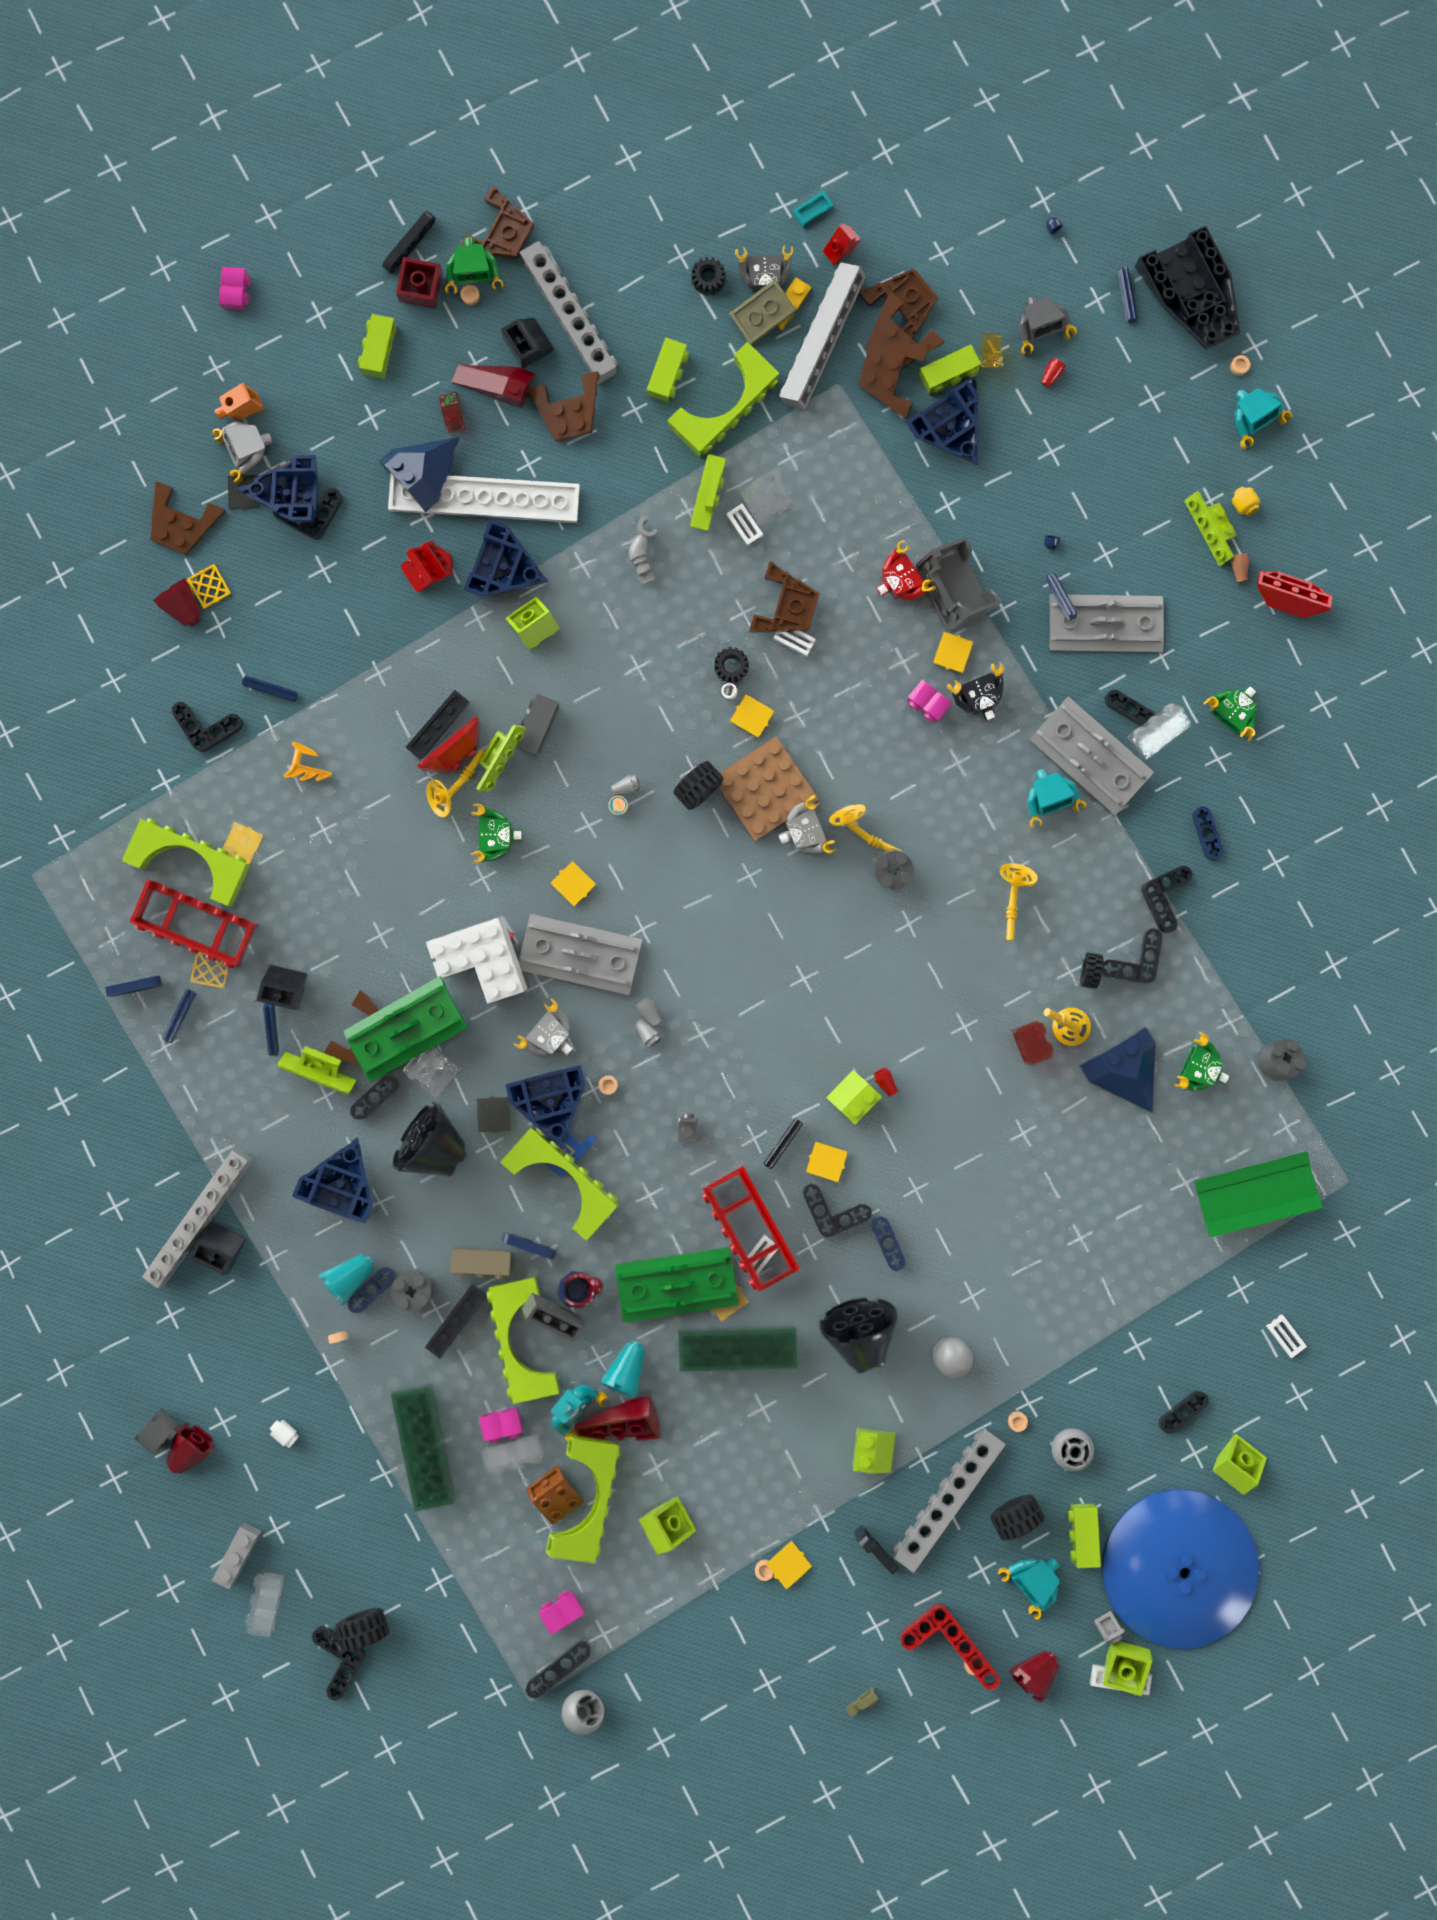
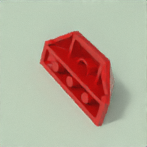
M1260 571L1257 588L1267 606L1301 618L1330 611L1333 596L1329 593L1326 594L1323 589L1314 583L1279 571Z
M476 716L473 717L417 766L421 771L455 772L462 766L461 763L466 758L467 760L471 759L478 749L479 719Z

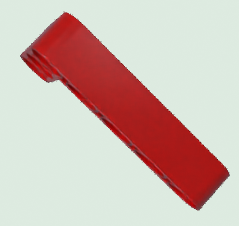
M937 1603L901 1632L900 1640L902 1646L905 1649L912 1650L940 1629L986 1689L994 1690L999 1685V1677L995 1669L944 1604ZM937 1610H944L945 1616L943 1618L935 1617ZM922 1622L930 1624V1628L926 1631H922L919 1626ZM950 1626L958 1628L954 1635L947 1633V1629ZM911 1634L915 1639L912 1643H906L904 1637ZM968 1642L970 1647L968 1650L963 1651L959 1648L960 1644ZM975 1658L982 1660V1664L979 1667L972 1665V1661ZM988 1674L995 1676L992 1683L984 1681Z

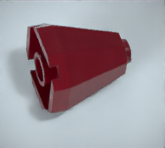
M185 578L170 586L167 591H163L153 600L160 609L185 627L188 625L193 627L200 622L199 617L201 613L191 585Z
M184 1423L174 1435L166 1460L168 1469L172 1473H184L204 1460L215 1449L214 1444L211 1446L212 1437L197 1425L191 1428L188 1427L189 1423Z
M1042 1651L1015 1665L1009 1672L1027 1694L1033 1693L1034 1696L1032 1698L1042 1703L1046 1699L1059 1669V1664L1057 1663L1059 1659L1051 1651L1049 1653Z

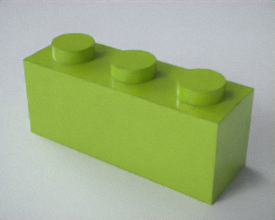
M371 314V319L367 320L366 331L368 332L366 338H363L362 356L358 358V367L363 375L385 378L397 326L394 318Z
M665 337L647 387V396L669 403L670 398H674L677 387H675L676 381H680L683 373L681 369L682 364L687 362L689 356L687 344Z
M970 344L920 368L919 377L928 395L933 392L937 394L950 384L951 386L958 384L962 378L975 376L980 369L981 362Z
M1094 1503L1071 1504V1510H1068V1521L1072 1524V1530H1069V1540L1073 1542V1550H1070V1560L1074 1562L1077 1568L1101 1567L1097 1506Z

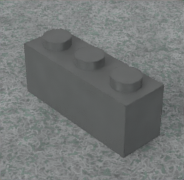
M538 693L536 698L533 697L529 704L530 712L523 717L521 723L526 730L523 733V738L516 745L517 750L538 758L560 707L559 702Z
M534 1293L530 1295L522 1307L526 1320L574 1343L585 1328L580 1315Z

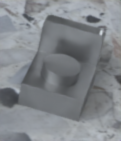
M683 1114V1118L679 1117L677 1141L697 1142L698 1118H694V1114Z

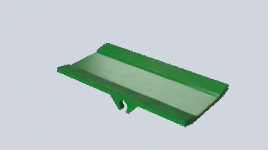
M439 976L344 1030V1034L369 1081L372 1082L463 1031L468 1026L453 1002L442 977Z
M1308 1151L1194 1181L1210 1238L1323 1208L1311 1170Z
M730 1247L615 1264L623 1323L738 1305Z

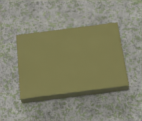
M774 279L729 314L748 343L753 345L797 311L777 280Z

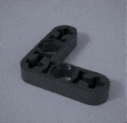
M328 489L317 506V517L312 522H303L300 526H295L293 522L288 521V519L274 511L273 515L283 524L313 540H318L324 535L342 504L343 497L337 489ZM336 494L338 499L331 502L329 497ZM321 510H328L329 516L322 519L319 517ZM317 519L319 522L323 523V525H321L320 523L318 525L317 521L315 520ZM317 527L319 532L312 534L311 528Z
M177 702L172 707L175 719L193 748L199 752L211 749L240 731L243 727V720L238 715L229 714L208 728L203 729L186 703ZM179 707H182L183 709L186 708L184 710V713L188 717L187 719H185L180 713L177 714L179 712ZM231 719H234L235 721L238 720L236 722V727H233L232 725L229 726L231 724ZM190 722L196 723V729L193 732H188L186 729L187 724ZM222 724H225L226 726H229V727H227V729L229 730V732L226 731V729L222 726ZM216 728L222 729V735L219 738L213 737V730ZM197 734L200 739L205 740L203 742V747L199 745L197 746V744H199V741L195 737Z
M1188 866L1175 868L1144 883L1141 887L1142 895L1162 933L1173 932L1178 926L1177 919L1164 893L1191 880L1193 873ZM1182 872L1185 873L1184 877H1181L1176 880L1175 876L1181 874ZM1164 877L1170 879V887H1166L1163 884ZM1153 887L1154 891L1149 892L1148 889ZM1157 902L1162 903V912L1156 910L1155 905ZM1167 922H1170V923H1171V925H1169V927H1166V926H1165V924H1166Z
M1151 928L1144 933L1139 964L1111 959L1105 960L1103 962L1102 975L1144 984L1153 982L1157 975L1162 944L1161 931ZM1154 932V936H1157V939L1153 941L1152 946L1157 947L1146 948V944L1151 945V938H1148V935ZM1147 951H1152L1155 954L1153 961L1146 960L1145 953ZM1109 963L1113 968H1118V964L1121 965L1118 971L1107 973V970L1104 969V966H1107ZM1143 963L1147 965L1153 964V967H1149L1148 973L1151 974V977L1147 978V980H1145V976H1142V973L1147 971V966H1143ZM1125 966L1132 968L1133 974L1131 977H1126L1123 974Z
M808 1184L803 1189V1196L819 1232L824 1237H832L869 1220L872 1215L871 1208L868 1205L858 1204L831 1216L818 1186ZM810 1187L813 1190H817L815 1193L816 1199L821 1198L822 1200L815 1202L812 1206L810 1205V1202H813L812 1197L806 1195ZM817 1205H822L825 1208V1213L822 1216H817L814 1213V1208ZM859 1208L867 1209L866 1217L858 1216L856 1217L858 1221L854 1223V1218L850 1212L854 1210V1214L860 1212ZM827 1215L829 1216V1219H826L827 1224L833 1226L829 1234L826 1231H822L824 1228L823 1222L818 1223L817 1221L824 1219ZM843 1215H848L851 1219L850 1224L847 1226L840 1224V1217Z
M862 1525L854 1531L856 1539L868 1554L872 1552L891 1574L900 1568Z
M319 1626L312 1634L313 1642L342 1659L339 1668L327 1687L328 1698L336 1701L345 1694L365 1657L364 1648L355 1650L359 1652V1657L356 1659L352 1658L353 1654L350 1652L346 1655L343 1654L345 1651H338L333 1646V1643L339 1640L337 1633L326 1626ZM323 1631L325 1633V1638L319 1640V1635L317 1633L320 1634ZM333 1636L334 1638L331 1640L330 1644L327 1645V1642L329 1641L327 1639H330V1637ZM349 1668L351 1676L348 1678L343 1677L341 1669ZM340 1681L342 1685L339 1688V1692L335 1695L332 1688H335Z

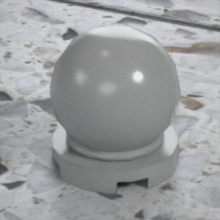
M957 1337L941 1339L936 1343L932 1351L934 1366L947 1378L957 1379L964 1377L973 1366L974 1357L972 1350L963 1340Z

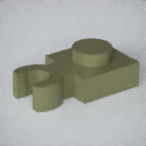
M871 1687L857 1697L856 1701L846 1706V1711L850 1717L856 1715L861 1709L872 1708L877 1703L876 1700L879 1698L875 1689Z

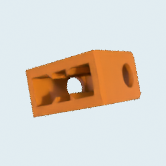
M241 383L220 396L219 399L222 406L216 408L215 413L220 420L229 416L238 421L260 412L264 408L257 392L245 383Z

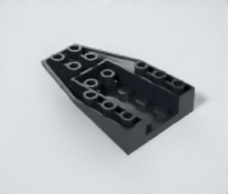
M1207 226L1189 233L1186 240L1159 253L1153 250L1138 258L1134 267L1159 303L1205 350L1241 333L1232 275Z

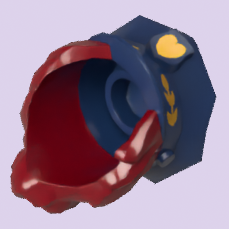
M571 1271L560 1280L557 1292L565 1306L582 1309L594 1302L596 1295L601 1294L603 1283L598 1277L592 1278L587 1273Z

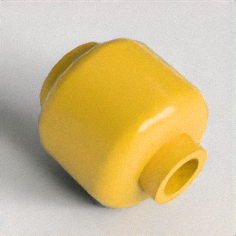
M1243 486L1234 492L1235 496L1232 498V504L1240 515L1249 516L1259 509L1261 500L1253 488H1244Z

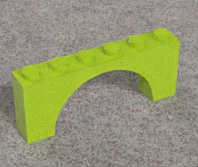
M748 342L734 354V363L743 375L745 388L741 399L733 409L718 417L701 418L679 408L667 420L668 427L699 458L703 454L707 455L712 450V445L716 441L720 442L726 436L725 432L729 428L733 429L739 423L738 419L743 415H748L753 408L752 406L756 402H761L766 396L765 393L769 389H774L779 383V372Z
M150 818L147 821L140 819L123 856V862L145 871L149 862L165 850L179 847L195 850L207 861L212 872L213 890L210 899L233 907L250 868V865L245 863L246 859L237 855L235 858L228 856V851L218 848L217 851L210 848L211 844L200 840V843L194 842V837L185 833L180 836L175 833L176 829L165 825L164 828L158 826L159 822Z
M533 1126L500 1163L513 1175L517 1174L522 1168L535 1163H550L565 1169L578 1184L582 1199L580 1215L572 1229L587 1241L618 1207V1198L611 1192L607 1193L600 1181L597 1179L593 1180L589 1176L590 1173L587 1169L574 1163L575 1159L569 1153L564 1154L552 1140L550 1141L545 1134Z
M534 1276L490 1286L489 1291L486 1293L488 1303H492L493 1307L491 1318L492 1322H496L497 1326L495 1337L496 1341H500L501 1345L499 1357L501 1361L504 1360L505 1364L503 1376L509 1383V1388H507L509 1400L512 1399L513 1404L559 1394L560 1386L557 1372L545 1373L527 1367L518 1359L510 1342V1325L516 1311L526 1303L532 1293L540 1296L537 1277Z
M569 1435L566 1455L570 1459L584 1463L590 1469L596 1487L595 1500L589 1514L577 1526L564 1532L549 1533L546 1553L550 1558L595 1563L596 1557L600 1555L599 1543L600 1538L604 1535L603 1523L604 1518L608 1516L607 1503L608 1498L610 1499L612 1496L611 1484L612 1479L616 1476L615 1464L616 1459L618 1460L620 1457V1448L615 1441Z

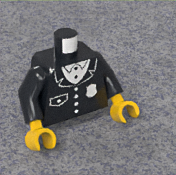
M999 662L1000 667L998 669H995V665L991 664L994 674L991 672L963 685L954 680V688L950 684L947 685V688L952 691L955 703L959 708L972 715L982 712L986 722L996 718L992 707L999 704L1004 687L1002 674L1004 666L1001 662Z

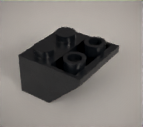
M535 318L517 319L501 329L504 341L522 369L554 351V347Z
M270 965L261 981L256 1001L273 1003L275 1006L299 1011L308 974Z
M210 1222L198 1239L189 1259L222 1275L229 1274L246 1238L214 1222Z

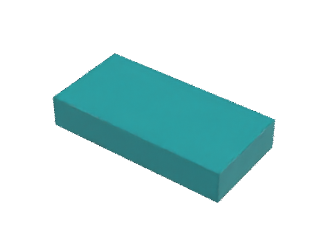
M823 190L794 209L792 214L802 228L832 210L834 205Z

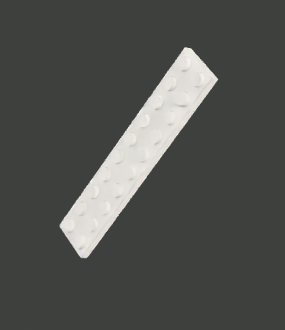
M391 474L388 510L425 513L414 501L410 493ZM448 476L441 490L440 501L426 513L577 523L580 485Z

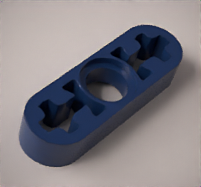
M1199 807L1193 811L1192 819L1205 857L1208 860L1215 861L1222 857L1223 847L1211 811L1207 807ZM1200 811L1206 814V817H1204V822H1209L1208 825H1205L1203 827H1200V825L1203 824L1202 818L1197 817V815L1200 814ZM1208 828L1212 831L1213 836L1211 839H1206L1203 836L1204 829ZM1213 840H1215L1216 842L1212 844L1213 849L1218 850V853L1215 854L1216 857L1214 856V854L1209 853V851L1212 850L1211 844L1206 845V843H1209Z
M153 976L105 987L107 997H115L163 985L161 976Z
M876 1217L872 1221V1229L888 1266L894 1271H899L905 1265V1258L889 1221L884 1217ZM879 1220L882 1223H886L884 1226L885 1232L890 1231V1234L884 1235L879 1238V1235H882L881 1230L875 1227L878 1225L877 1221ZM886 1238H891L894 1241V1246L891 1249H885L883 1246V1241ZM898 1250V1252L894 1253L897 1259L901 1258L898 1267L894 1264L891 1265L893 1261L892 1255L890 1254L887 1257L886 1253Z
M504 1232L501 1239L503 1243L554 1260L557 1252L554 1248L508 1232Z
M388 1267L379 1269L349 1299L348 1309L353 1313L362 1312L393 1282L395 1277L393 1270ZM381 1272H388L389 1281L384 1280L380 1285L373 1281L375 1278L376 1281L382 1278ZM368 1285L376 1287L375 1295L370 1296L366 1293ZM363 1295L366 1299L360 1303L361 1309L359 1307L354 1308L353 1305L355 1303L353 1300L357 1301Z

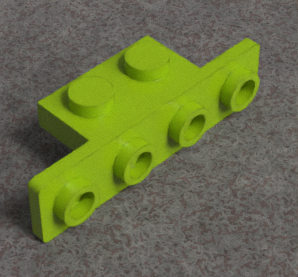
M710 454L707 456L690 522L691 528L708 531L714 507H718L720 496L717 495L718 490L722 489L724 483L722 474L726 462L725 458Z
M1200 492L1193 493L1184 502L1218 565H1223L1234 557L1226 541L1233 539L1237 534L1220 503L1207 507Z
M513 725L507 736L501 731L496 732L479 761V764L487 770L476 788L478 791L489 792L495 786L496 779L503 772L506 762L513 755L518 742L523 738V733L526 730L524 726Z
M306 1046L302 1051L301 1057L285 1052L277 1065L278 1068L346 1095L350 1094L356 1083V1079L339 1073L341 1060Z

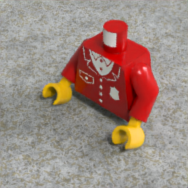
M905 540L898 542L897 548L887 557L882 567L883 573L881 575L884 583L876 587V590L881 597L891 593L894 599L916 600L926 594V591H934L936 587L928 588L929 582L933 580L927 579L923 581L906 553H902L910 549V545L905 549L902 548V543L905 542Z

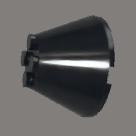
M434 1101L431 1103L433 1104L432 1106L426 1105L404 1131L400 1139L403 1143L399 1151L395 1150L392 1160V1166L396 1171L451 1177L456 1165L465 1159L467 1152L464 1151L465 1142L442 1106Z
M857 1298L842 1302L825 1313L826 1317L820 1320L819 1324L821 1334L851 1368L856 1369L857 1373H865L869 1369L886 1364L885 1359L898 1320L897 1310L892 1303L879 1298L877 1301Z

